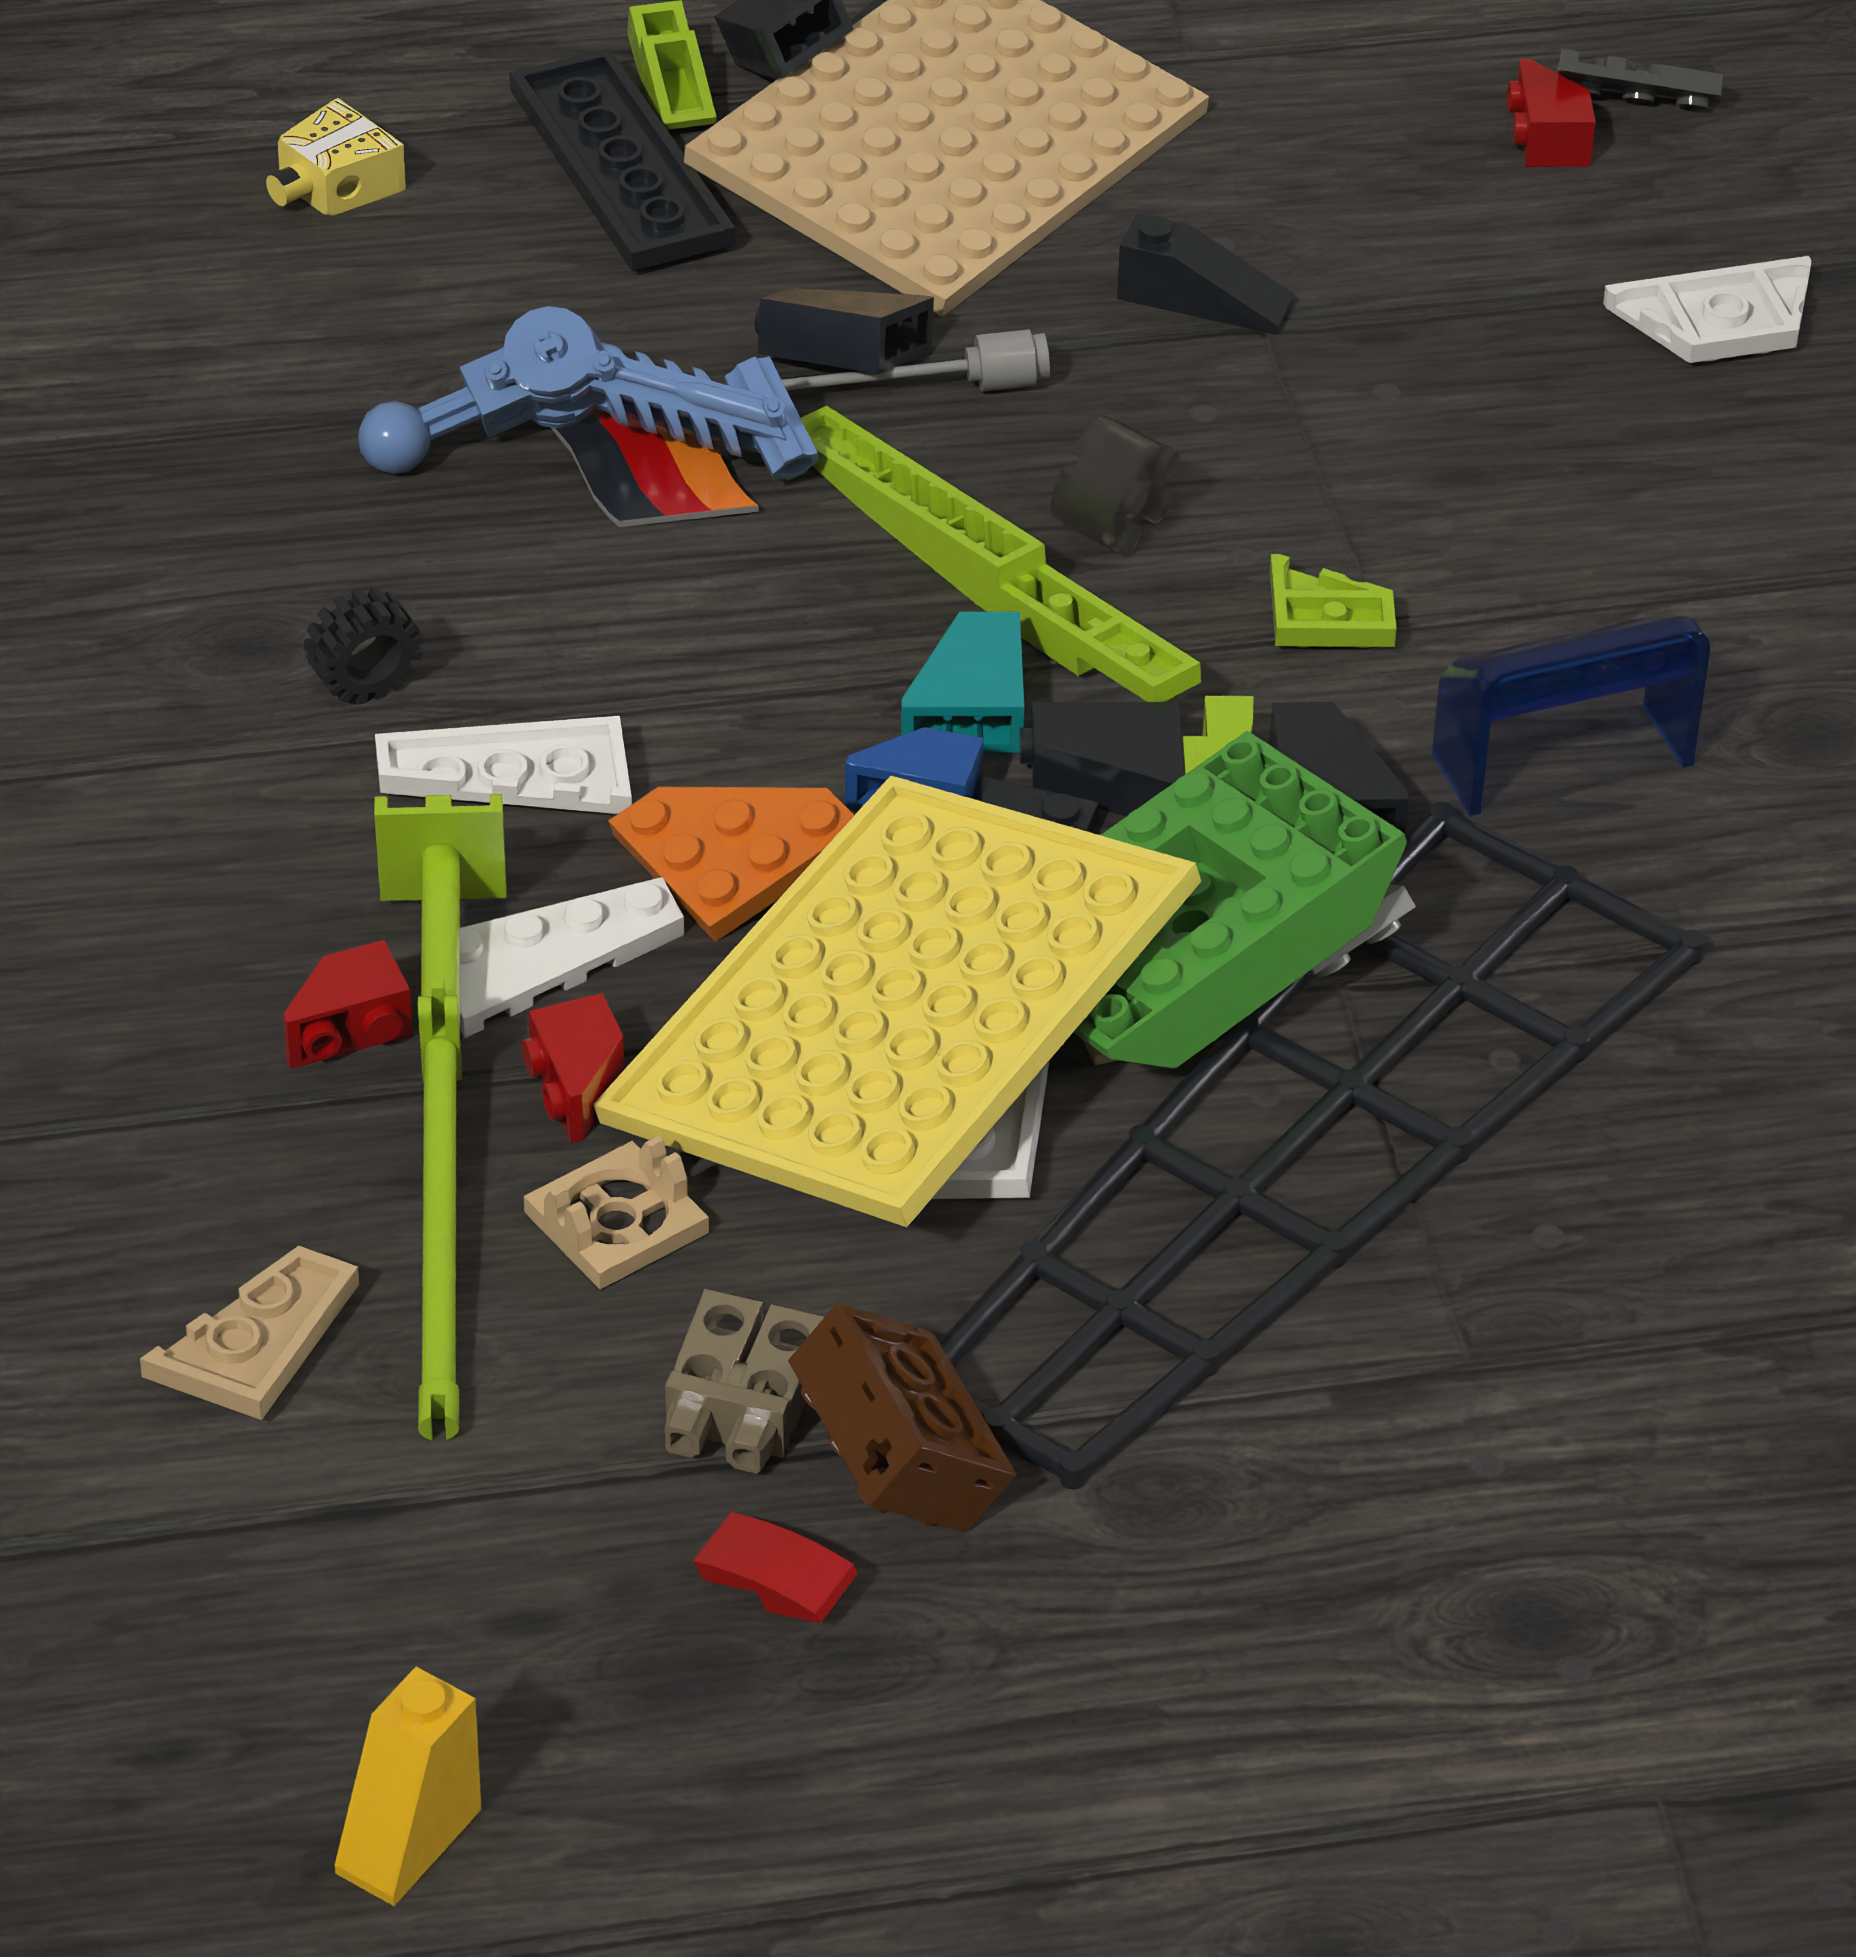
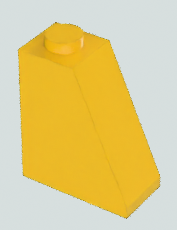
M415 1667L371 1714L335 1861V1874L395 1906L481 1811L476 1698Z

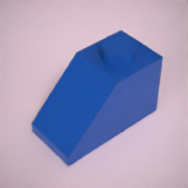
M923 727L850 754L845 763V806L849 810L858 812L890 776L976 800L980 792L981 776H983L984 738Z

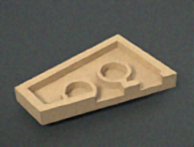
M297 1246L238 1288L239 1298L216 1315L211 1317L207 1313H203L186 1325L187 1335L167 1350L157 1346L141 1357L142 1377L262 1420L359 1286L358 1266Z

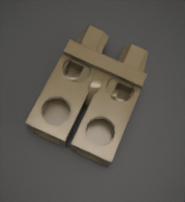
M704 1289L678 1355L674 1371H671L665 1385V1449L669 1453L692 1458L695 1455H700L706 1440L726 1444V1461L734 1469L755 1474L762 1470L770 1456L784 1458L790 1445V1435L794 1433L799 1423L806 1401L801 1394L802 1385L788 1362L789 1358L800 1346L780 1342V1330L793 1329L802 1332L808 1337L824 1317L771 1304L763 1321V1302ZM731 1314L742 1321L743 1326L739 1331L716 1327V1315Z

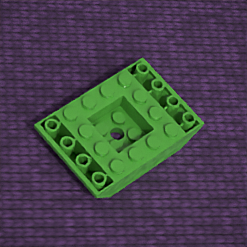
M1246 731L1101 834L1104 837L1195 862L1201 883L1087 1015L1074 1033L1109 1059L1176 1069L1373 924L1407 844L1405 834L1263 740Z

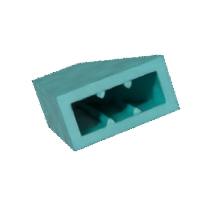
M1020 612L958 613L902 697L901 736L926 727L984 738L983 753H1019L1020 727H1024Z

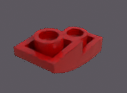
M734 1512L728 1515L693 1560L704 1581L757 1592L766 1612L816 1623L823 1621L858 1575L853 1563L822 1545L775 1524Z

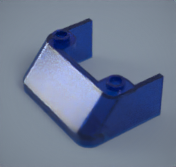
M1650 617L1624 621L1457 659L1444 671L1439 681L1432 755L1469 816L1481 814L1491 721L1645 687L1643 708L1683 768L1693 766L1710 655L1709 639L1699 624L1690 617Z

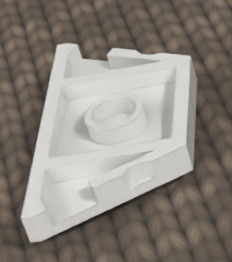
M1809 256L1605 285L1603 304L1606 309L1689 363L1711 362L1722 358L1765 354L1776 350L1796 348L1808 286L1811 259Z

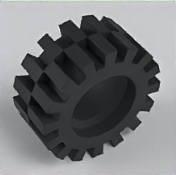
M370 587L368 595L365 594L362 588L351 590L352 599L346 601L342 594L334 598L333 601L337 607L331 612L326 607H323L317 613L322 623L311 622L307 629L311 638L304 639V649L308 653L305 656L309 664L333 696L337 695L340 701L349 703L351 698L357 704L367 703L369 693L376 700L384 698L386 696L383 688L391 685L394 691H396L403 685L398 677L402 673L411 677L416 670L410 660H421L423 654L419 645L423 644L424 641L418 626L392 593L386 591L383 594L381 589L376 587ZM372 637H376L375 640L367 648L356 654H352V652L361 643Z

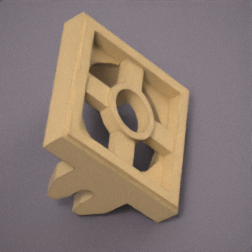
M659 1135L645 1142L641 1149L633 1141H630L524 1196V1212L600 1290L709 1233V1217L688 1197L687 1176L681 1157L676 1152L666 1157L664 1140ZM613 1180H627L642 1184L648 1191L632 1199H627L623 1197H610L601 1186ZM580 1198L591 1209L590 1221L585 1206L580 1201L571 1205L572 1201ZM665 1207L666 1218L662 1226L648 1235L642 1229V1218ZM611 1211L627 1212L635 1219L633 1224L621 1230L605 1228L598 1222L602 1215ZM601 1240L611 1244H604L597 1241Z

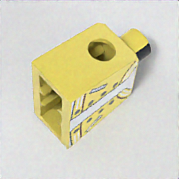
M337 98L280 136L278 141L279 171L269 175L266 179L268 192L278 205L285 206L302 198L322 214L334 216L406 189L404 144Z

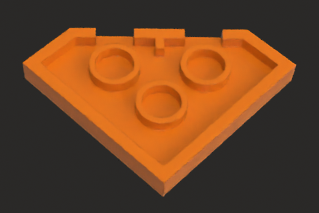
M657 787L608 820L614 837L654 879L663 877L674 900L714 942H717L777 901L853 818L854 814L828 788Z

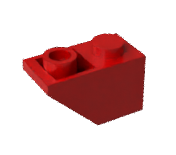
M1519 59L1517 80L1508 81L1507 110L1508 113H1514L1512 121L1513 144L1522 145L1525 167H1590L1596 123L1590 90L1531 59Z
M385 940L322 957L283 1013L286 1061L290 1069L413 1035L410 988Z
M603 993L529 1011L530 1038L521 1041L522 1056L529 1076L531 1078L539 1076L542 1081L541 1090L546 1112L551 1121L560 1119L571 1143L583 1141L598 1120L593 1104L624 1071L623 1034Z

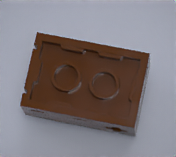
M837 1302L789 1358L788 1362L802 1385L801 1394L804 1400L817 1411L829 1432L828 1442L830 1446L844 1459L857 1482L855 1485L857 1494L872 1509L881 1513L891 1511L916 1518L928 1526L938 1524L967 1533L1017 1476L933 1332L918 1327L913 1329L909 1324L859 1309L856 1312L854 1307Z

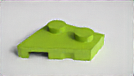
M1271 554L1270 583L1275 646H1296L1301 648L1312 646L1395 647L1396 619L1393 590L1369 582H1356L1347 578L1344 574L1325 568L1319 573V578L1289 569L1290 557L1281 554Z

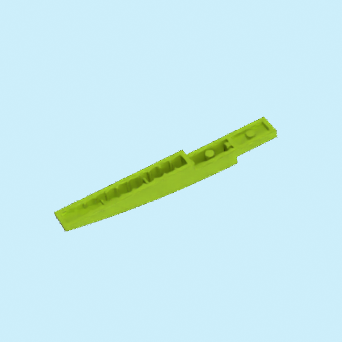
M822 407L801 417L803 425L818 453L819 461L812 466L859 509L986 612H1020L1021 637L1077 676L1096 668L1146 702L1169 701L1178 694L1201 683V666L1199 661L1048 566L1045 557V544L830 407Z

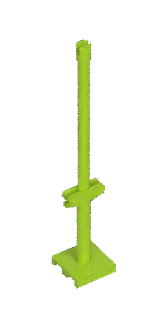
M490 794V806H452L451 795H426V807L388 808L387 796H376L374 802L380 901L422 900L421 996H418L422 1078L424 1082L422 1384L418 1390V1431L424 1438L433 1440V1419H445L446 1440L453 1438L459 1431V1388L456 1384V1081H462L460 1040V899L507 898L502 794Z

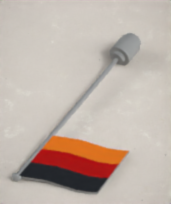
M1030 329L975 335L974 347L965 348V359L900 366L880 374L855 371L782 379L786 390L966 371L968 381H978L980 391L986 392L1036 386L1037 380L1049 379L1050 361L1045 334L1032 335ZM594 410L591 415L575 425L561 428L550 427L571 452L594 501L618 527L759 512V505L750 499L732 478L713 440L714 450L703 447L691 434L684 433L685 442L676 440L662 426L655 425L657 434L647 432L636 419L627 417L629 427L618 424L610 414L603 410Z

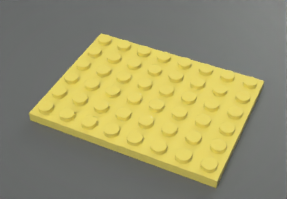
M890 776L596 1100L593 1107L601 1124L648 1140L659 1135L664 1140L666 1146L908 1227L1201 883L1197 865L1195 862Z

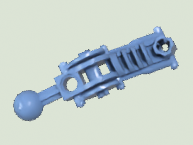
M551 306L530 310L518 318L507 332L503 348L460 366L465 388L417 409L412 405L397 400L379 403L366 413L360 425L357 439L360 453L371 466L377 470L395 475L410 472L422 463L429 450L431 440L479 419L490 438L528 420L540 426L561 428L579 423L591 415L594 410H603L610 414L618 424L629 427L627 417L636 419L650 433L657 434L655 425L665 427L670 435L679 441L685 442L684 433L693 435L703 447L714 450L713 440L722 443L726 450L734 456L742 457L740 448L760 453L774 481L779 479L791 480L806 473L813 464L819 461L818 453L770 356L764 358L755 356L737 364L730 373L725 375V385L711 381L708 375L700 368L691 366L692 376L683 373L670 360L663 359L665 368L655 366L650 358L641 352L635 351L636 360L626 358L617 346L600 342L596 333L581 316L566 308Z

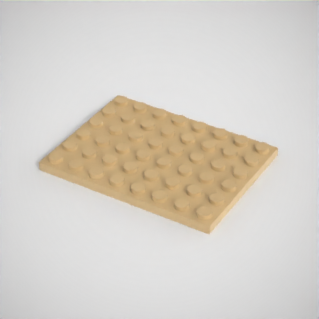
M887 0L852 25L854 28L852 31L784 78L774 81L685 145L684 163L901 293L934 297L933 312L943 317L1206 114L1209 96L1041 0Z

